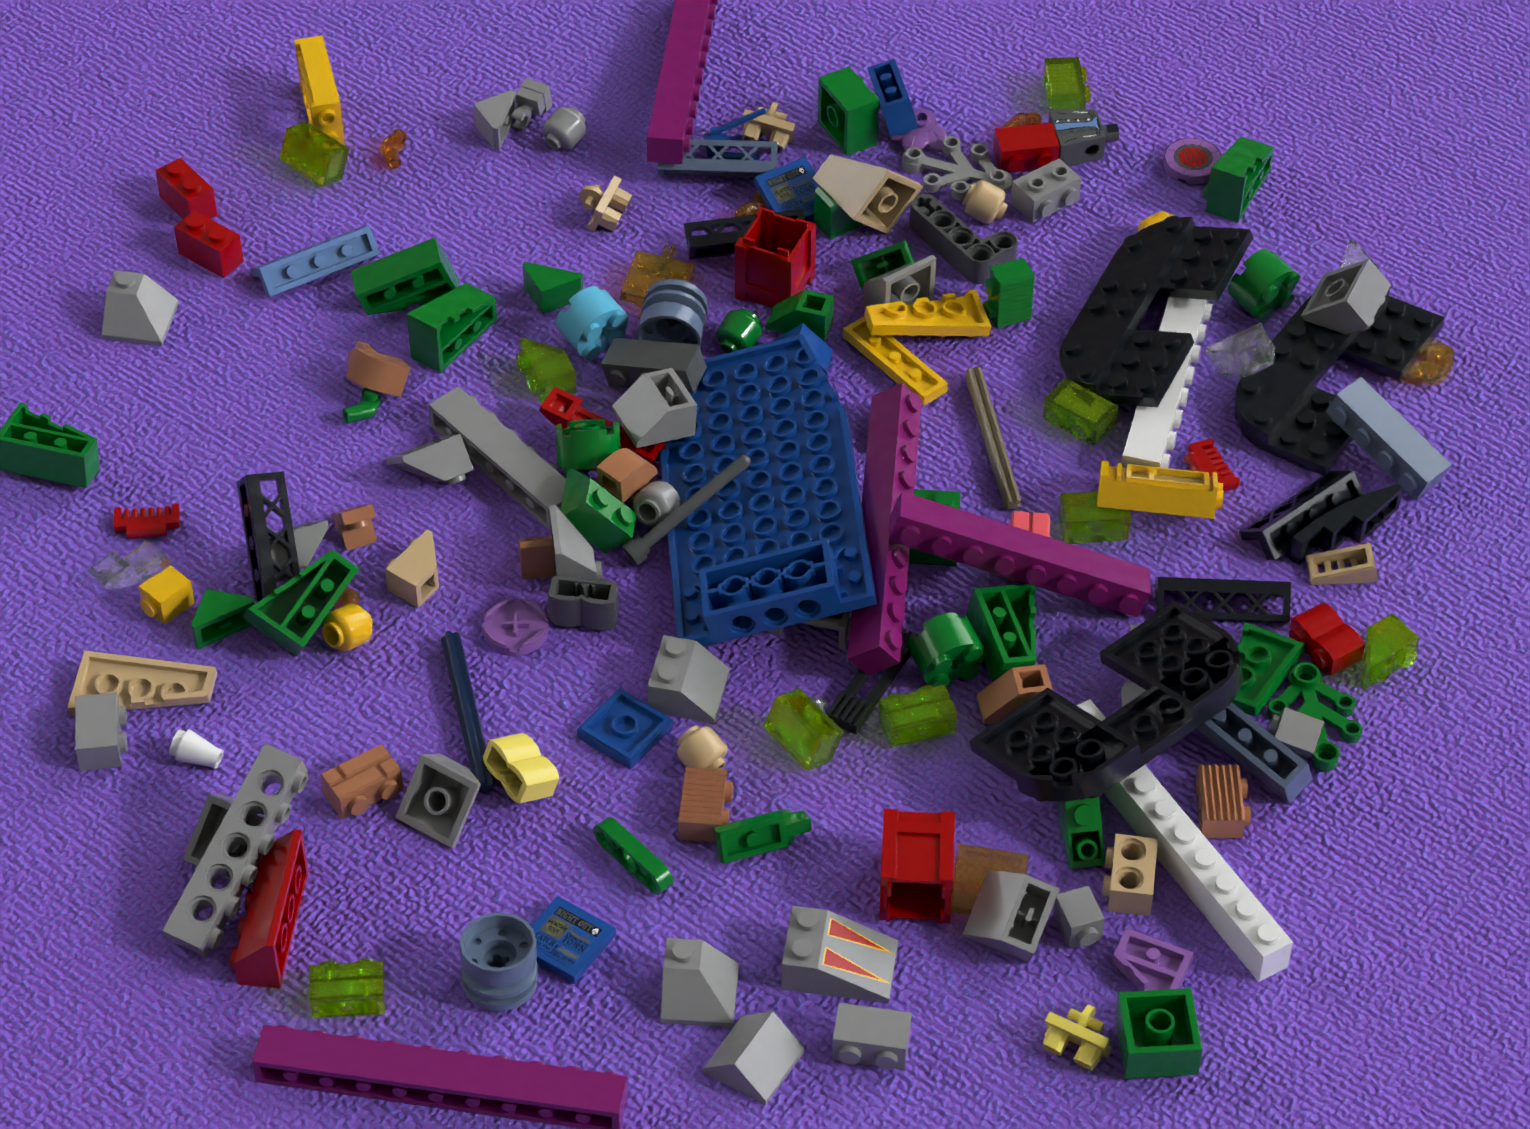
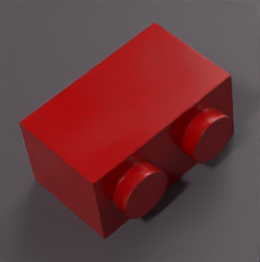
M1053 123L995 128L993 152L998 169L1008 173L1033 171L1059 159L1060 145Z
M181 157L155 170L160 198L182 219L186 218L194 210L210 219L217 216L214 189Z
M194 210L174 226L178 254L214 274L224 278L244 262L240 235Z

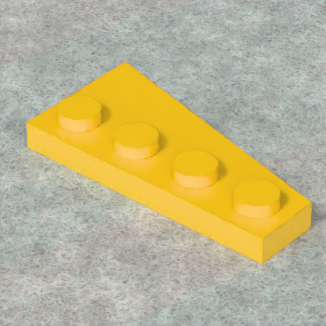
M976 289L968 290L965 296L956 297L954 293L942 294L940 300L929 301L927 297L916 298L913 304L908 305L902 301L866 306L864 314L870 334L879 336H989L992 327Z

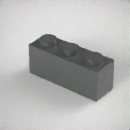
M624 338L613 339L601 362L609 386L630 388L642 374L673 368L691 394H694L707 368L700 346L697 344Z

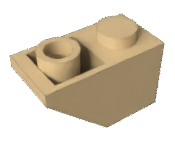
M428 529L418 538L413 539L408 548L397 558L392 559L385 568L387 590L417 608L439 589L433 533Z

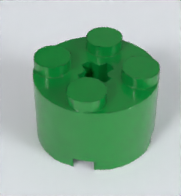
M1261 249L1243 263L1246 269L1241 275L1236 272L1228 287V294L1260 323H1264L1270 318L1274 310L1279 307L1286 309L1293 302L1295 296L1292 292L1301 276L1277 254L1268 249Z
M602 419L568 421L569 428L562 429L561 423L555 426L557 465L564 468V474L566 475L571 468L582 474L584 473L583 469H596L597 472V466L613 452L621 449L620 423L617 421H612L613 427L605 426V420Z
M955 612L936 616L922 625L925 629L918 636L914 632L907 642V648L921 675L934 691L946 688L950 681L961 677L964 680L973 679L981 672L979 665L984 660L985 649L970 621L964 614L963 618H960Z

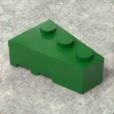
M1240 137L1211 167L1210 179L1203 194V198L1207 199L1205 212L1239 223L1271 170L1274 147L1245 137Z
M436 237L351 270L355 295L367 315L406 310V305L426 304L460 286L458 276Z
M465 283L407 313L411 358L441 373L497 320L496 297Z
M20 402L0 429V470L87 488L100 470L97 439L67 424L61 427L51 422V416L44 413L38 416L28 410V405Z
M332 549L299 572L298 575L275 589L264 599L248 608L242 619L297 656L354 578L359 568Z
M1020 584L973 589L965 616H967L985 649L984 663L992 682L1011 668L1035 665L1036 629H1034L1036 606H1034V595L1036 586Z

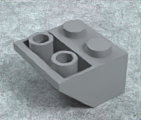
M673 368L642 374L612 405V412L636 448L695 435L697 404Z
M988 869L962 936L1029 963L1035 954L1060 888L1026 874Z

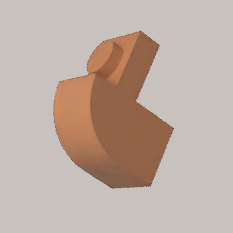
M356 341L354 349L348 354V368L345 377L368 389L401 397L410 367L401 358L378 353L368 343Z
M622 448L613 452L597 466L598 484L622 503L626 500L633 503L636 494L658 474L653 464L628 448Z

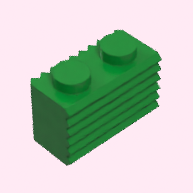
M1020 257L1019 260L1014 259V261L1009 260L1008 263H997L996 266L991 265L990 277L985 280L988 301L983 303V307L988 319L993 321L996 328L1032 319L1031 311L1035 276L1024 258Z

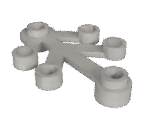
M948 136L943 140V152L949 155L955 164L926 157L923 151L917 147L908 148L902 156V169L906 173L919 174L927 168L947 174L940 177L938 174L929 173L924 176L923 189L929 193H935L941 188L951 186V196L956 200H964L971 184L965 182L967 180L977 181L974 182L975 184L985 180L1003 189L1005 194L1012 187V176L1004 170L996 169L988 158V147L982 143L972 145L970 158L972 161L977 162L983 171L976 170L971 166L960 150V139L955 136Z

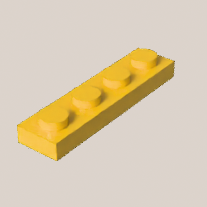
M864 316L843 328V338L897 384L903 383L913 393H916L922 400L923 406L947 392L948 383L891 335H871Z

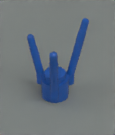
M763 108L724 125L710 128V133H704V139L742 141L743 134L728 137L727 132H722L766 114L767 110ZM706 147L707 157L714 156L715 154ZM714 147L717 152L722 149V147ZM725 152L721 155L724 159L741 160L744 157L742 153ZM753 154L751 156L754 160H759L761 158L759 154Z

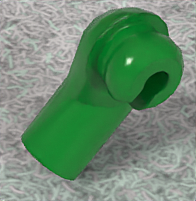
M366 387L363 388L359 404L343 408L344 421L352 423L373 417L381 403V397L378 396L379 392Z

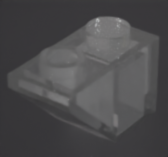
M1259 323L1205 348V353L1219 376L1248 377L1274 365L1275 346L1262 324Z

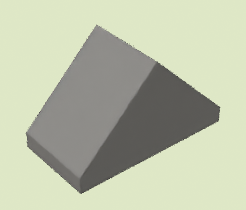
M509 90L474 103L475 126L494 150L500 151L514 121L511 115L517 108L516 91Z

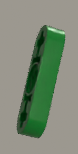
M607 817L593 827L594 836L601 847L650 892L659 895L673 885V877L667 866L614 818Z

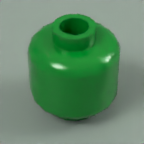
M747 309L731 310L728 312L716 330V338L720 343L721 350L725 353L753 347L761 336L762 329L759 324V318Z

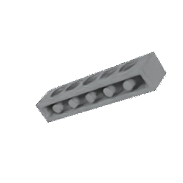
M264 743L162 930L170 941L206 958L211 949L216 950L224 935L222 929L228 918H233L240 907L241 899L239 897L245 886L249 887L254 882L258 873V867L256 866L262 855H267L270 852L275 841V836L273 835L279 823L284 824L292 809V805H290L296 792H302L307 783L308 770L302 759ZM273 783L281 784V788L277 793L273 795L265 794V790L269 785ZM253 815H264V819L259 825H248V821ZM239 845L247 846L244 855L231 857L235 847ZM223 876L230 877V882L226 887L222 889L214 888L217 879ZM213 908L210 918L204 921L197 920V915L202 909Z

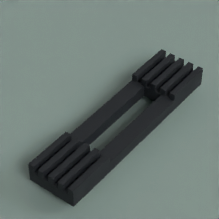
M903 628L900 663L888 667L867 698L859 701V697L856 694L870 675H867L861 669L857 671L846 689L841 691L827 711L826 722L855 735L858 733L911 656L907 648V642L913 632L909 631V633H906V629Z

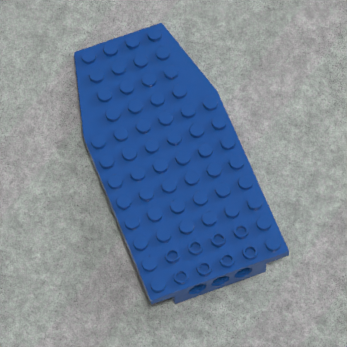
M801 334L704 359L707 368L694 394L690 393L697 404L695 435L667 441L660 457L662 481L675 488L680 497V505H682L741 455L749 456L751 463L745 470L667 533L677 638L695 640L704 647L877 605L849 419L846 410L838 400L833 387L829 384L804 335Z

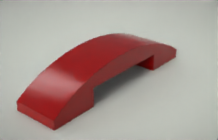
M557 387L552 389L539 409L555 426L561 423L562 429L569 428L568 421L602 419L605 420V426L613 427V422L581 408L583 399ZM620 426L621 449L628 448L652 464L666 442L636 448L623 427Z

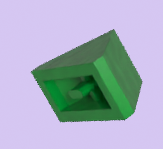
M816 188L814 191V223L830 240L864 225L853 220L823 188Z
M906 240L850 260L861 289L864 288V283L870 279L914 262Z
M524 262L522 266L524 289L542 314L569 305L568 300L583 290L582 273Z
M206 589L191 622L196 648L201 649L252 626L242 619V616L248 608L255 604L253 598Z

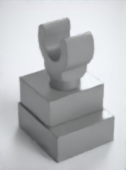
M529 78L524 80L516 94L518 108L511 115V118L517 119L513 127L524 131L532 114L541 116L543 112L547 113L552 106L549 85Z

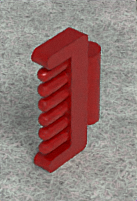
M1213 439L1189 445L1188 454L1184 456L1183 460L1191 471L1209 472V477H1212V472H1217L1218 482L1223 483L1224 492L1239 487L1240 479L1231 474L1232 470L1228 468L1227 463H1224V458H1220L1221 453L1217 452L1216 447H1213Z
M178 503L172 504V514L171 508L166 506L164 508V515L162 507H157L156 516H154L155 510L153 507L148 509V516H146V509L141 508L140 517H138V509L134 508L132 509L131 518L129 509H125L122 516L121 508L117 507L114 509L115 533H126L127 539L167 536L168 529L180 528V506Z

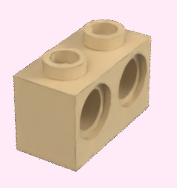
M1115 834L1114 848L1107 847L1105 868L1111 869V876L1104 875L1102 896L1109 897V912L1150 916L1154 892L1158 838Z

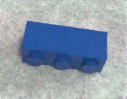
M895 58L868 67V73L875 94L879 98L880 109L890 137L896 135L903 136L919 128Z

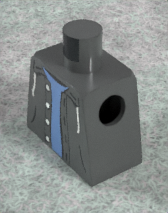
M1049 109L1048 123H1053L1060 145L1059 158L1067 166L1100 160L1104 157L1105 142L1119 141L1118 125H1102L1098 112L1094 109Z

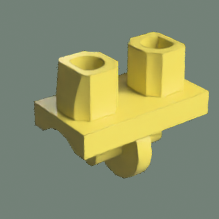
M1088 1004L1083 1012L1071 1008L1067 1015L1068 1019L1052 1012L1048 1013L1045 1019L1047 1031L1043 1041V1047L1046 1051L1062 1056L1068 1042L1075 1043L1080 1047L1074 1057V1062L1090 1071L1095 1068L1102 1056L1108 1059L1112 1051V1047L1109 1046L1110 1039L1092 1031L1095 1030L1101 1033L1105 1023L1094 1018L1096 1007Z

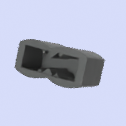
M567 575L552 577L548 592L549 621L565 627L583 625L594 630L615 629L619 613L618 584L604 579L584 581L578 577Z

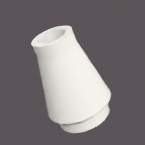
M179 729L169 749V755L174 756L176 761L208 766L214 769L219 766L224 750L217 748L190 729L187 731Z

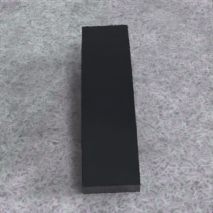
M1396 484L1367 493L1341 504L1315 519L1293 536L1289 559L1300 565L1306 560V555L1313 554L1318 548L1325 552L1335 550L1349 537L1360 544L1399 509L1403 487Z

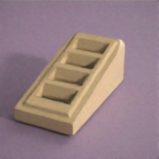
M1371 543L1306 555L1311 585L1358 584L1378 581ZM1337 564L1338 569L1332 570L1331 565ZM1344 564H1351V567L1345 568ZM1317 565H1324L1325 572L1319 573Z

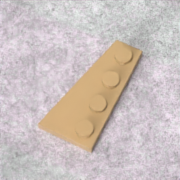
M84 650L67 710L69 715H75V696L117 692L119 706L125 705L126 710L210 703L218 673L216 667Z

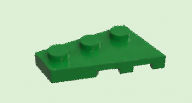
M1244 622L1241 643L1238 645L1243 680L1241 688L1232 703L1244 713L1256 717L1304 654V643Z

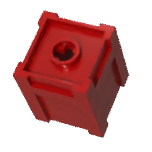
M759 207L755 213L754 222L744 237H739L735 243V299L744 302L749 300L773 308L775 304L804 290L807 284L811 285L815 278L816 224L799 218L796 220L775 214L773 210Z
M884 809L879 920L890 922L893 919L936 920V923L940 924L950 923L951 889H953L955 812L923 813Z

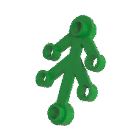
M1302 662L1297 664L1288 676L1290 686L1278 698L1272 699L1268 704L1267 715L1271 719L1273 714L1279 715L1281 712L1274 710L1275 708L1281 710L1285 707L1289 708V705L1302 694L1304 704L1297 712L1325 721L1341 731V738L1347 743H1357L1361 739L1362 725L1355 720L1345 718L1354 713L1355 699L1351 695L1342 694L1322 682L1320 670L1312 663ZM1317 695L1334 703V710L1318 702ZM1340 704H1346V705H1348L1349 707H1344V706H1342V705H1340ZM1323 724L1314 753L1311 755V762L1316 770L1325 773L1337 767L1340 749L1336 744L1328 741ZM1348 730L1355 731L1356 733H1350Z

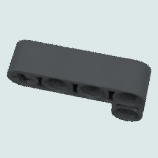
M926 193L918 194L910 203V228L968 281L975 284H984L985 280L990 277L991 265L996 266L997 263H1008L1009 260L1014 261L1016 259L1018 241L1013 233L999 231L981 239L932 195Z

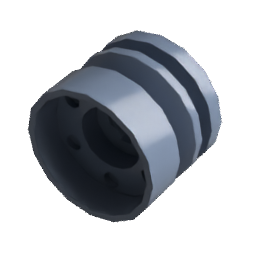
M677 279L661 280L650 286L645 294L644 304L642 305V314L636 331L637 340L697 344L701 346L703 327L708 313V300L704 293L694 284Z
M507 913L487 914L471 921L463 930L459 942L462 963V985L465 995L473 1004L492 1011L511 1010L528 1002L536 992L538 984L537 940L534 929L526 920Z

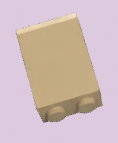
M831 154L821 164L820 169L813 177L853 220L886 234L890 232L923 188L920 183L887 168Z

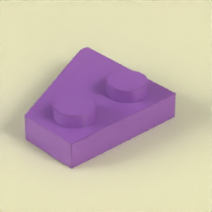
M1126 928L1113 954L1112 963L1141 991L1180 989L1192 963L1194 952Z

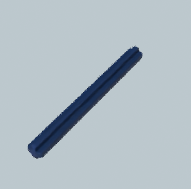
M447 631L445 636L441 638L470 770L481 784L478 792L486 794L495 786L493 775L488 771L482 758L486 750V744L462 640L458 632L452 633Z

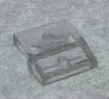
M146 540L124 558L114 550L87 571L107 590H112L145 581L162 572L172 563L162 551Z

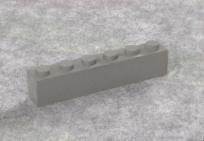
M459 386L428 404L430 426L442 437L461 434L470 461L550 530L549 505H556L561 509L566 478L559 473L558 469L553 464H548L539 456L535 448L527 446L519 439L514 430L506 428L499 422L493 412L485 410L473 395H468Z

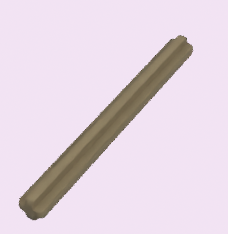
M978 366L975 368L969 367L966 370L967 375L965 378L1003 507L1008 511L1011 509L1017 510L1020 507L1021 498L983 371Z

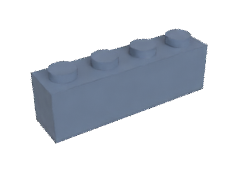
M1362 377L1337 393L1326 410V413L1415 500L1440 483L1452 465Z
M1233 703L1196 728L1289 804L1312 781L1308 763Z

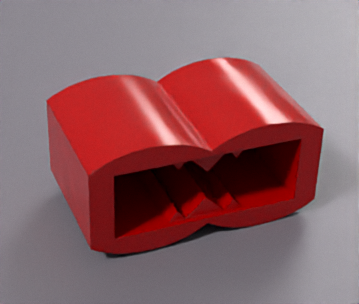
M1321 603L1291 618L1289 638L1304 643V653L1310 655L1312 664L1316 665L1325 674L1332 676L1363 660L1364 641L1351 626L1342 621L1338 613L1328 604Z

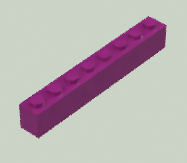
M901 491L890 515L889 541L1127 615L1138 618L1151 594L1149 568Z

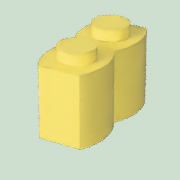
M525 733L489 740L482 757L488 771L496 779L501 780L508 796L519 804L553 796L560 779L556 767L546 757L541 756L538 745Z

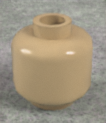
M981 180L977 184L972 183L962 202L965 205V213L968 216L986 225L991 224L995 218L1001 220L1009 205L1004 202L1005 191L985 180Z
M695 725L678 739L677 757L686 767L723 769L726 762L724 758L727 755L728 747L712 728L708 726L699 728Z

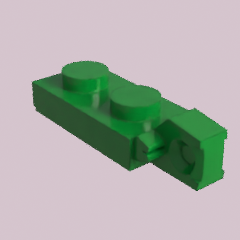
M778 810L713 827L718 859L724 864L789 847L788 843L794 841L795 835L812 831L811 819L804 810L792 813L789 810Z

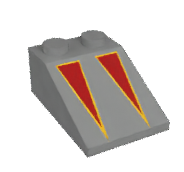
M792 906L782 959L781 989L889 1003L898 940L829 910Z

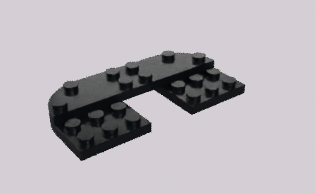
M1170 216L1164 219V221L1152 224L1134 235L1126 237L1062 342L1059 353L1060 363L1073 391L1082 398L1094 402L1158 408L1192 348L1194 340L1191 333L1137 330L1139 322L1155 296L1219 300L1253 240L1251 230L1195 226L1192 217L1179 218L1178 216Z
M1389 288L1384 303L1379 307L1374 316L1373 324L1364 331L1358 330L1349 334H1343L1305 321L1301 317L1312 297L1311 295L1240 379L1236 390L1235 418L1238 419L1241 425V433L1259 449L1324 476L1353 439L1326 413L1336 395L1316 388V384L1339 357L1400 381L1443 328L1445 317L1389 296Z
M1174 601L1099 652L1102 664L1145 689L1144 693L1103 721H1100L1047 687L969 741L971 750L1016 780L1019 792L1035 798L1037 801L1066 802L1099 797L1104 791L1124 780L1233 702L1243 680L1238 646L1227 631Z

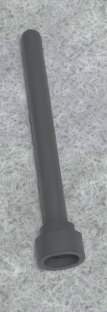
M741 455L642 538L638 536L625 542L621 548L636 566L648 558L647 554L651 551L649 549L745 470L751 463L750 457Z

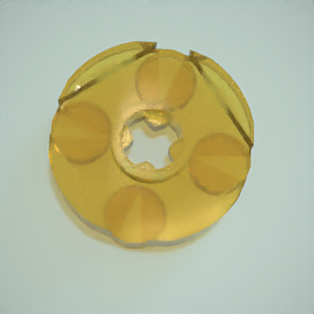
M1433 339L1419 356V358L1426 359L1427 361H1422L1421 363L1415 361L1401 380L1414 386H1422L1423 383L1433 382L1432 386L1443 383L1452 372L1453 348L1437 339Z

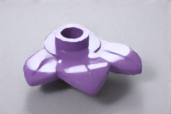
M917 109L914 111L919 128L903 136L896 135L890 137L889 134L890 141H902L905 152L911 147L923 150L927 145L935 151L943 152V140L946 138L945 130L937 124L935 114L928 109Z

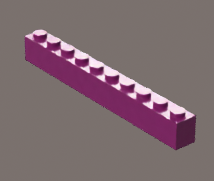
M675 0L647 134V162L683 164L684 153H690L691 136L694 133V119L697 117V102L700 101L707 53H709L710 37H712L713 21H715L716 6H718L719 0Z
M903 383L873 395L871 398L862 509L877 605L852 610L847 659L867 675L899 664L903 644L902 634L905 618L904 610L910 547L889 541L890 515L901 491L914 495L922 400Z
M263 1025L252 1060L255 1080L258 1083L580 1129H621L628 1099L627 1076L611 1071L595 1072L582 1070L575 1066L560 1067L546 1065L540 1061L524 1062L510 1060L504 1056L489 1057L475 1055L468 1051H446L426 1045L421 1047L404 1045L392 1040L383 1042L364 1039L356 1035L348 1037L333 1035L321 1030H298L285 1025Z

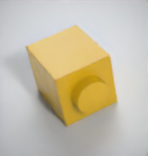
M170 564L139 585L141 595L140 606L146 615L151 618L154 616L164 625L195 604L191 581Z

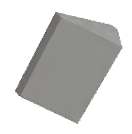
M774 1011L744 1015L740 1017L703 1067V1073L767 1105L803 1055L804 1047Z

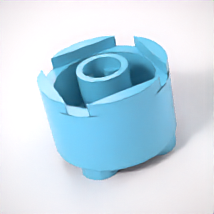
M597 286L587 287L573 295L568 300L571 306L566 312L561 309L556 321L557 329L587 361L596 359L601 351L609 348L614 338L626 339L624 333L629 321L627 313L605 289L600 290Z

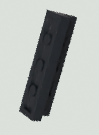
M803 209L774 212L791 219L799 218L805 220ZM755 215L684 223L689 260L735 254V243L739 237H744L754 222ZM726 227H734L738 230L722 232ZM704 230L706 233H708L705 235L692 236V231Z
M1354 470L1330 471L1239 531L1242 540H1259L1266 559L1276 560L1291 549L1293 536L1307 525L1341 504L1364 495Z
M284 471L245 475L236 482L256 603L277 589L276 583L282 575L290 580L300 572ZM276 481L278 495L272 502L262 495L260 482ZM271 510L282 518L283 527L278 534L268 528L266 524V517ZM276 543L287 550L288 560L283 566L272 559L271 550Z
M1155 577V590H1157L1156 613L1164 609L1165 590L1178 591L1187 601L1183 606L1191 605L1196 610L1193 612L1206 619L1290 622L1291 582ZM1184 591H1191L1196 593L1191 598H1189ZM1203 592H1211L1220 602L1210 612H1202L1193 602ZM1218 593L1230 594L1226 598L1222 599ZM1236 593H1244L1253 603L1244 613H1235L1226 603ZM1251 594L1263 595L1256 601ZM1269 595H1283L1282 615L1268 614L1260 603ZM1224 606L1230 613L1217 611ZM1257 607L1263 614L1249 613Z

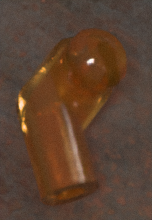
M1037 112L1017 113L1001 128L1041 124L1042 118Z
M400 129L393 130L392 135L387 136L380 146L384 160L390 169H397L402 163L398 154L405 146L407 135Z

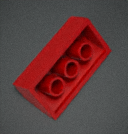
M294 829L275 840L270 852L267 855H262L256 866L258 867V873L254 880L253 890H247L245 896L246 917L245 919L241 918L238 924L237 937L240 940L238 948L232 949L230 955V969L235 970L238 985L281 988L309 873L301 829Z

